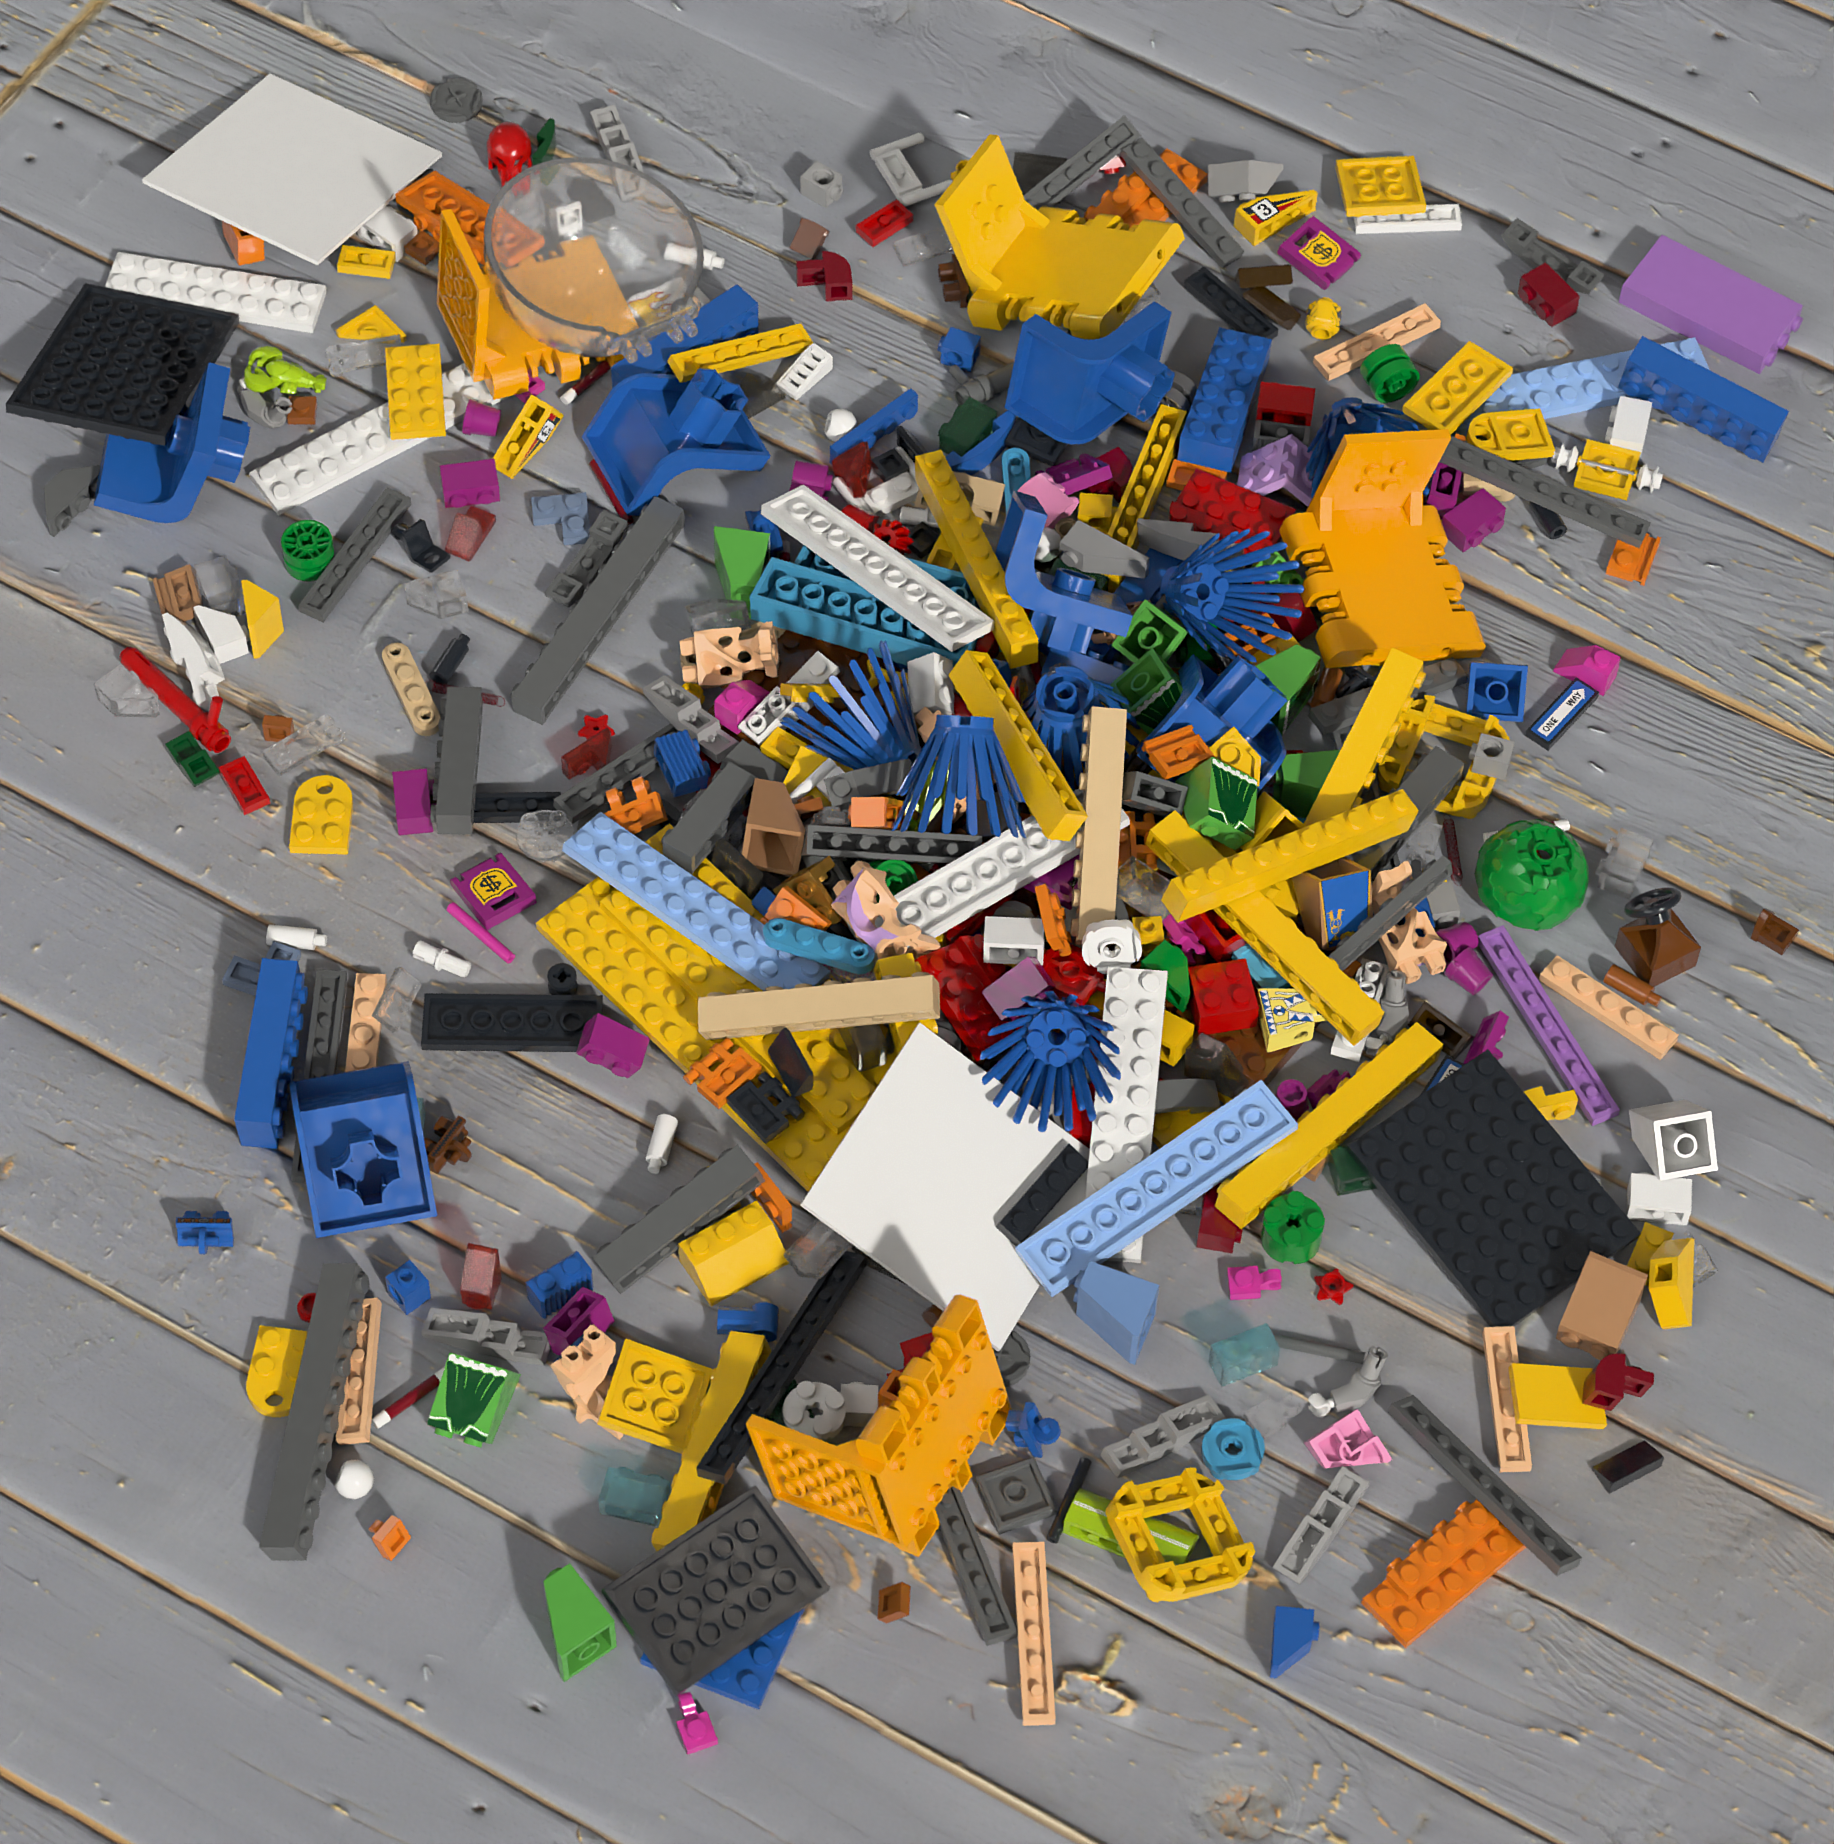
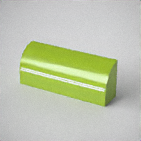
M1084 1488L1079 1489L1064 1519L1063 1533L1125 1558L1108 1523L1105 1512L1111 1499ZM1154 1516L1144 1518L1165 1562L1173 1561L1175 1565L1188 1563L1199 1539V1534Z

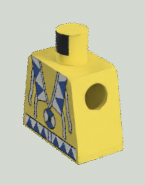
M1258 989V1016L1267 1052L1310 1041L1313 1038L1314 1023L1327 1021L1295 989Z

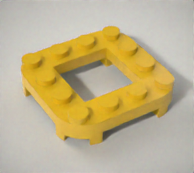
M1424 695V699L1413 701L1407 714L1402 712L1398 720L1401 723L1400 729L1395 739L1389 738L1385 746L1389 750L1383 763L1378 765L1379 788L1388 793L1393 788L1398 789L1404 775L1410 770L1409 766L1424 731L1472 747L1473 743L1478 744L1481 733L1509 740V736H1507L1506 731L1499 724V719L1492 715H1489L1488 720H1484L1435 704V696ZM1472 760L1461 786L1456 785L1435 810L1466 819L1475 818L1477 813L1486 806L1497 778L1471 772L1474 762Z
M1185 1468L1181 1475L1134 1485L1132 1480L1128 1481L1117 1491L1105 1510L1108 1523L1137 1582L1146 1592L1148 1599L1153 1602H1160L1161 1600L1174 1602L1235 1587L1243 1580L1252 1565V1557L1255 1554L1254 1545L1252 1542L1244 1543L1220 1496L1225 1489L1218 1479L1213 1482L1206 1476L1196 1473V1468ZM1190 1508L1213 1557L1175 1565L1173 1561L1165 1562L1144 1518Z

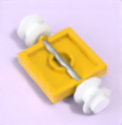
M1587 439L1582 456L1579 455V458L1577 447L1574 446L1571 450L1565 449L1564 443H1562L1561 448L1555 447L1552 463L1556 464V470L1563 465L1567 467V472L1569 473L1575 468V465L1579 467L1573 487L1626 501L1632 482L1636 481V478L1638 490L1647 486L1650 487V492L1653 493L1654 488H1660L1663 473L1658 472L1659 467L1651 471L1648 470L1647 464H1644L1638 473L1636 468L1641 452Z

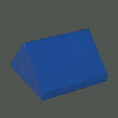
M1471 661L1466 683V714L1488 720L1489 715H1492L1501 721L1523 722L1528 665Z

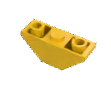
M1693 1238L1663 1241L1650 1259L1649 1291L1662 1329L1692 1326L1695 1241Z

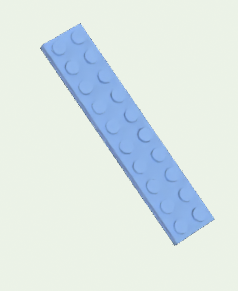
M1695 337L1660 344L1710 370ZM1633 350L1512 374L1453 432L1454 437L1456 433L1463 436L1467 435L1471 421L1483 413L1540 408L1544 419L1617 405L1620 396L1638 399L1625 394L1623 390L1618 388L1626 363Z
M602 812L598 813L563 843L562 851L761 990L765 991L767 987L771 986L791 989L795 988V985L802 983L821 986L829 978L831 970L819 962L769 947L764 941L763 923Z
M1260 1080L1015 1247V1251L1048 1294L1053 1297L1074 1283L1079 1271H1085L1089 1261L1102 1264L1296 1131L1298 1123L1264 1082Z

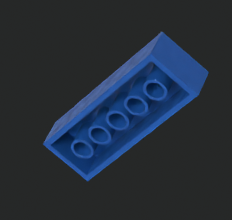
M736 284L611 367L612 389L622 380L635 374L675 375L667 362L673 354L759 334L758 302Z
M1219 327L1180 436L1177 460L1231 473L1269 363L1272 339Z
M1644 336L1641 337L1630 355L1618 388L1623 390L1625 394L1652 402V408L1659 409L1671 415L1675 420L1685 422L1696 428L1700 433L1708 434L1720 440L1725 446L1733 447L1745 453L1747 457L1764 463L1778 439L1789 413L1788 410Z
M262 958L234 1118L241 1146L277 1149L279 1138H284L286 1123L282 1118L283 1112L288 1111L290 1105V1093H287L289 1082L294 1081L295 1069L291 1064L292 1058L297 1057L299 1051V1040L296 1039L297 1030L301 1031L303 1027V1013H300L301 1004H306L308 997V987L304 986L305 975L300 972L298 961Z

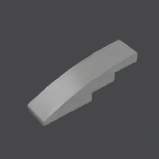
M611 105L590 111V118L623 196L628 197L650 191L634 143L630 141L625 124L621 122L616 106Z
M1139 518L1137 521L1139 543L1181 560H1185L1201 544L1203 546L1209 539L1218 534L1196 532L1193 529V523ZM1218 538L1213 544H1211L1207 549H1209V548L1212 547L1214 544H1216L1217 542H1219V538ZM1233 543V544L1229 545L1228 547L1224 548L1223 550L1219 551L1218 553H1220V552H1222V551H1224V550H1226V549H1228V548H1230V547H1232V546H1234V545H1236V544H1238V543ZM1244 549L1216 563L1245 554ZM1245 566L1233 569V571L1244 569Z
M664 675L642 688L643 693L659 712L678 731L688 730L691 739H697L700 751L717 764L722 762L739 744V741L721 730L720 722L717 718L701 708L699 698Z
M431 1307L421 1335L425 1338L456 1348L496 1358L545 1366L551 1349L545 1332L522 1330L518 1323L490 1320L485 1313Z
M1208 1394L1161 1413L1157 1421L1132 1430L1128 1438L1104 1447L1100 1455L1118 1479L1194 1441L1211 1430L1212 1425L1226 1419V1417Z
M1342 1466L1327 1491H1323L1309 1515H1305L1273 1565V1569L1300 1585L1342 1528L1369 1487V1482Z

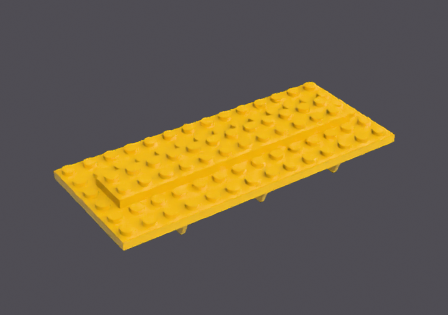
M668 824L646 840L645 843L663 854L662 838L667 830L674 827ZM707 858L691 874L758 921L764 917L751 905V900ZM599 876L536 922V929L685 1073L690 1070L691 1064L696 1060H702L709 1053L710 1047L715 1043L720 1044L724 1040H706L698 1032V997H707V994L711 992H723L726 995L736 994V991L741 989H751L754 992L763 991ZM829 975V978L826 981L837 980H835L831 975ZM883 1024L791 1032L813 1072V1090L795 1097L800 1102L799 1106L805 1112L804 1117L796 1121L791 1114L785 1115L784 1117L789 1121V1127L767 1144L755 1134L727 1103L721 1108L809 1192L897 1057L896 1049H894L892 1054H885L882 1051L888 1028ZM779 1033L729 1038L734 1044V1047L729 1051L731 1055L741 1047L761 1064L762 1071L751 1080L757 1088L762 1086L758 1081L759 1075L766 1071L772 1078L776 1077L783 1084V1090L791 1096L768 1054L769 1047ZM717 1061L709 1070L713 1072L722 1062ZM697 1079L695 1083L698 1085L703 1080ZM773 1096L767 1098L774 1106L779 1104Z

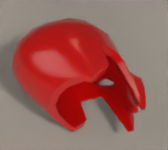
M509 121L497 125L490 132L487 140L489 170H494L497 165L502 190H504L506 182L509 186L510 180L512 185H514L516 180L517 187L520 189L522 164H525L527 168H532L530 137L527 131L519 124Z

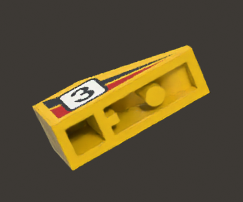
M1315 190L1256 197V200L1242 203L1235 210L1234 227L1255 246L1314 212L1318 193Z
M531 394L492 458L495 459L496 470L513 479L551 438L564 415Z

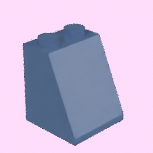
M1089 1261L1086 1270L1079 1271L1074 1286L1077 1288L1073 1302L1077 1303L1076 1315L1125 1360L1135 1365L1156 1315L1159 1285Z

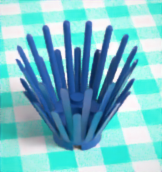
M1357 397L1344 398L1335 402L1331 406L1333 410L1327 416L1325 413L1323 423L1307 450V453L1311 452L1316 445L1306 465V473H1309V479L1314 476L1311 498H1313L1320 484L1328 452L1327 468L1345 434L1403 431L1397 427L1407 431H1419L1418 426L1413 422L1386 414L1403 415L1404 413L1400 410L1385 408L1384 405L1363 403L1362 399ZM1427 486L1423 491L1424 495L1429 494L1430 490Z
M1250 529L1240 533L1238 531L1232 532L1207 549L1219 538V533L1209 539L1203 546L1201 544L1179 566L1173 565L1167 570L1160 586V594H1166L1167 603H1163V606L1172 616L1180 620L1189 634L1206 651L1208 649L1207 645L1200 636L1222 657L1227 655L1233 660L1236 658L1216 638L1248 661L1257 662L1253 655L1211 624L1268 655H1275L1276 651L1262 643V639L1259 636L1226 619L1285 640L1291 639V633L1272 626L1274 624L1272 618L1239 608L1299 618L1302 615L1300 610L1264 604L1279 603L1280 597L1278 595L1259 593H1303L1304 586L1300 584L1241 583L1277 580L1279 578L1277 572L1297 569L1300 565L1297 561L1229 571L1269 559L1271 553L1283 550L1288 545L1285 542H1280L1216 563L1270 535L1269 531L1261 532L1218 553L1246 536Z
M882 640L880 641L879 649L900 714L872 648H868L867 655L894 727L858 663L855 660H851L849 666L865 695L861 697V703L866 714L834 675L829 677V682L841 696L839 697L852 715L847 711H843L840 716L816 692H810L809 698L814 702V706L855 744L832 727L825 726L801 707L795 706L793 711L800 720L835 744L833 745L790 717H783L782 719L785 722H780L782 725L814 743V746L806 745L805 748L826 758H831L833 761L853 770L908 758L910 759L911 766H913L922 748L919 744V736L904 669L901 671L905 693L904 698L899 676L895 672L886 640L884 643Z
M1061 666L1055 668V674L1047 677L1046 673L1040 679L1037 688L1023 700L1022 703H1025V705L1022 707V710L1035 731L1039 727L1038 735L1045 747L1049 736L1048 752L1060 771L1063 749L1065 779L1072 791H1075L1073 768L1077 786H1079L1080 772L1083 773L1082 764L1085 771V761L1081 763L1080 760L1082 743L1086 744L1087 732H1082L1083 715H1088L1092 706L1124 709L1120 702L1124 704H1129V702L1123 696L1108 690L1113 689V686L1088 677L1083 670L1075 667ZM1127 712L1126 722L1136 729H1141L1136 724L1135 717ZM1126 728L1125 740L1136 747L1140 741ZM1126 750L1124 754V762L1129 757V754Z
M936 715V724L896 794V796H904L908 792L891 831L897 829L912 797L900 828L901 832L907 830L935 758L938 757L920 818L918 832L923 833L927 829L934 800L942 794L949 766L941 833L949 834L951 832L956 795L958 800L966 797L967 834L973 836L977 834V774L979 797L982 801H986L990 832L994 836L1000 837L1001 829L989 766L990 761L1008 829H1010L1013 837L1018 838L1014 821L1015 817L1020 835L1027 839L1015 800L1019 803L1026 802L994 731V718Z
M1045 991L1048 997L1046 1000L1032 996L1022 997V1001L1027 1002L1033 1007L1007 1008L1001 1014L1006 1017L1028 1016L994 1027L989 1031L988 1035L994 1036L1018 1027L1021 1028L985 1049L980 1055L981 1060L985 1058L992 1059L1020 1041L982 1077L983 1085L989 1083L993 1078L999 1081L1023 1056L994 1098V1106L998 1108L1010 1091L1018 1095L1030 1074L1014 1113L1013 1122L1016 1124L1021 1123L1030 1098V1105L1038 1110L1044 1089L1038 1131L1045 1132L1047 1130L1054 1089L1053 1113L1055 1116H1060L1062 1110H1064L1065 1131H1071L1073 1129L1072 1076L1078 1110L1083 1111L1086 1108L1088 1119L1094 1121L1097 1115L1084 1066L1100 1098L1104 1096L1106 1101L1111 1103L1113 1095L1091 1051L1113 1078L1121 1079L1119 1069L1093 1038L1095 1037L1115 1054H1120L1119 1047L1093 1027L1095 1026L1103 1031H1114L1112 1025L1087 1015L1089 1012H1098L1100 1010L1094 1005H1080L1075 1002L1078 996L1069 994L1067 998L1062 997V1000L1053 991ZM1053 1029H1061L1063 1032L1058 1033L1053 1031Z

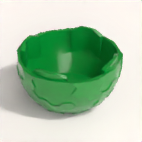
M1540 819L1520 820L1506 824V827L1492 834L1478 851L1479 855L1474 872L1478 895L1483 904L1496 917H1500L1516 927L1539 931L1553 929V927L1567 920L1581 907L1588 888L1589 869L1587 860L1577 840L1555 824ZM1536 851H1546L1550 859L1540 858Z

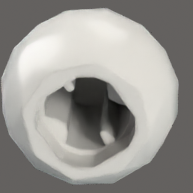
M834 409L827 416L824 432L828 439L836 442L856 428L858 424L852 412L846 409Z
M1044 527L1035 554V560L1048 562L1059 555L1061 536L1054 529Z
M348 1460L343 1463L335 1488L345 1498H361L373 1486V1472L361 1460Z

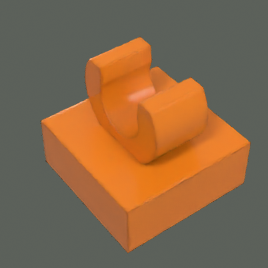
M393 1515L385 1523L376 1519L369 1527V1531L375 1534L372 1540L380 1554L390 1561L395 1558L411 1539L401 1519Z

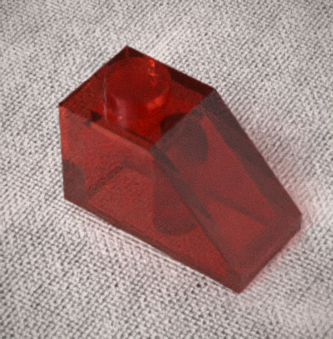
M468 1243L460 1287L462 1304H466L468 1307L476 1310L483 1308L492 1310L502 1279L498 1249Z

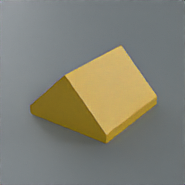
M241 580L253 657L256 659L260 658L284 632L279 598L249 580Z

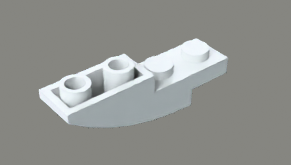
M166 612L162 617L165 624L164 633L169 639L171 646V658L177 665L186 668V675L191 681L193 688L192 697L194 702L199 707L209 711L212 697L219 696L216 684L225 680L221 666L209 644L195 629Z
M817 651L787 683L829 684V677L832 675L837 676L840 670L838 666ZM776 686L738 725V728L758 745H761L777 727L783 730L788 728L780 723L785 722L782 719L783 717H790L795 721L799 719L793 711V707H801L807 712L814 706V702L809 697L808 702H791V697L780 695V688Z
M1362 958V966L1358 969L1355 980L1365 994L1380 1004L1387 981V973L1389 972L1388 965ZM1337 1031L1331 1054L1360 1062L1370 1033L1353 1046Z

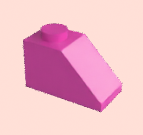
M1597 645L1571 648L1565 651L1553 672L1571 681L1577 677L1604 696L1617 676L1621 657Z
M751 680L731 682L714 700L715 718L719 720L721 725L738 735L741 732L738 725L770 692Z

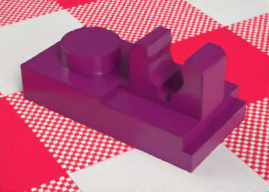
M1500 1010L1483 1018L1463 1064H1467L1487 1049L1497 1060L1503 1057V1053L1495 1045L1506 1033L1505 1026L1509 1016Z

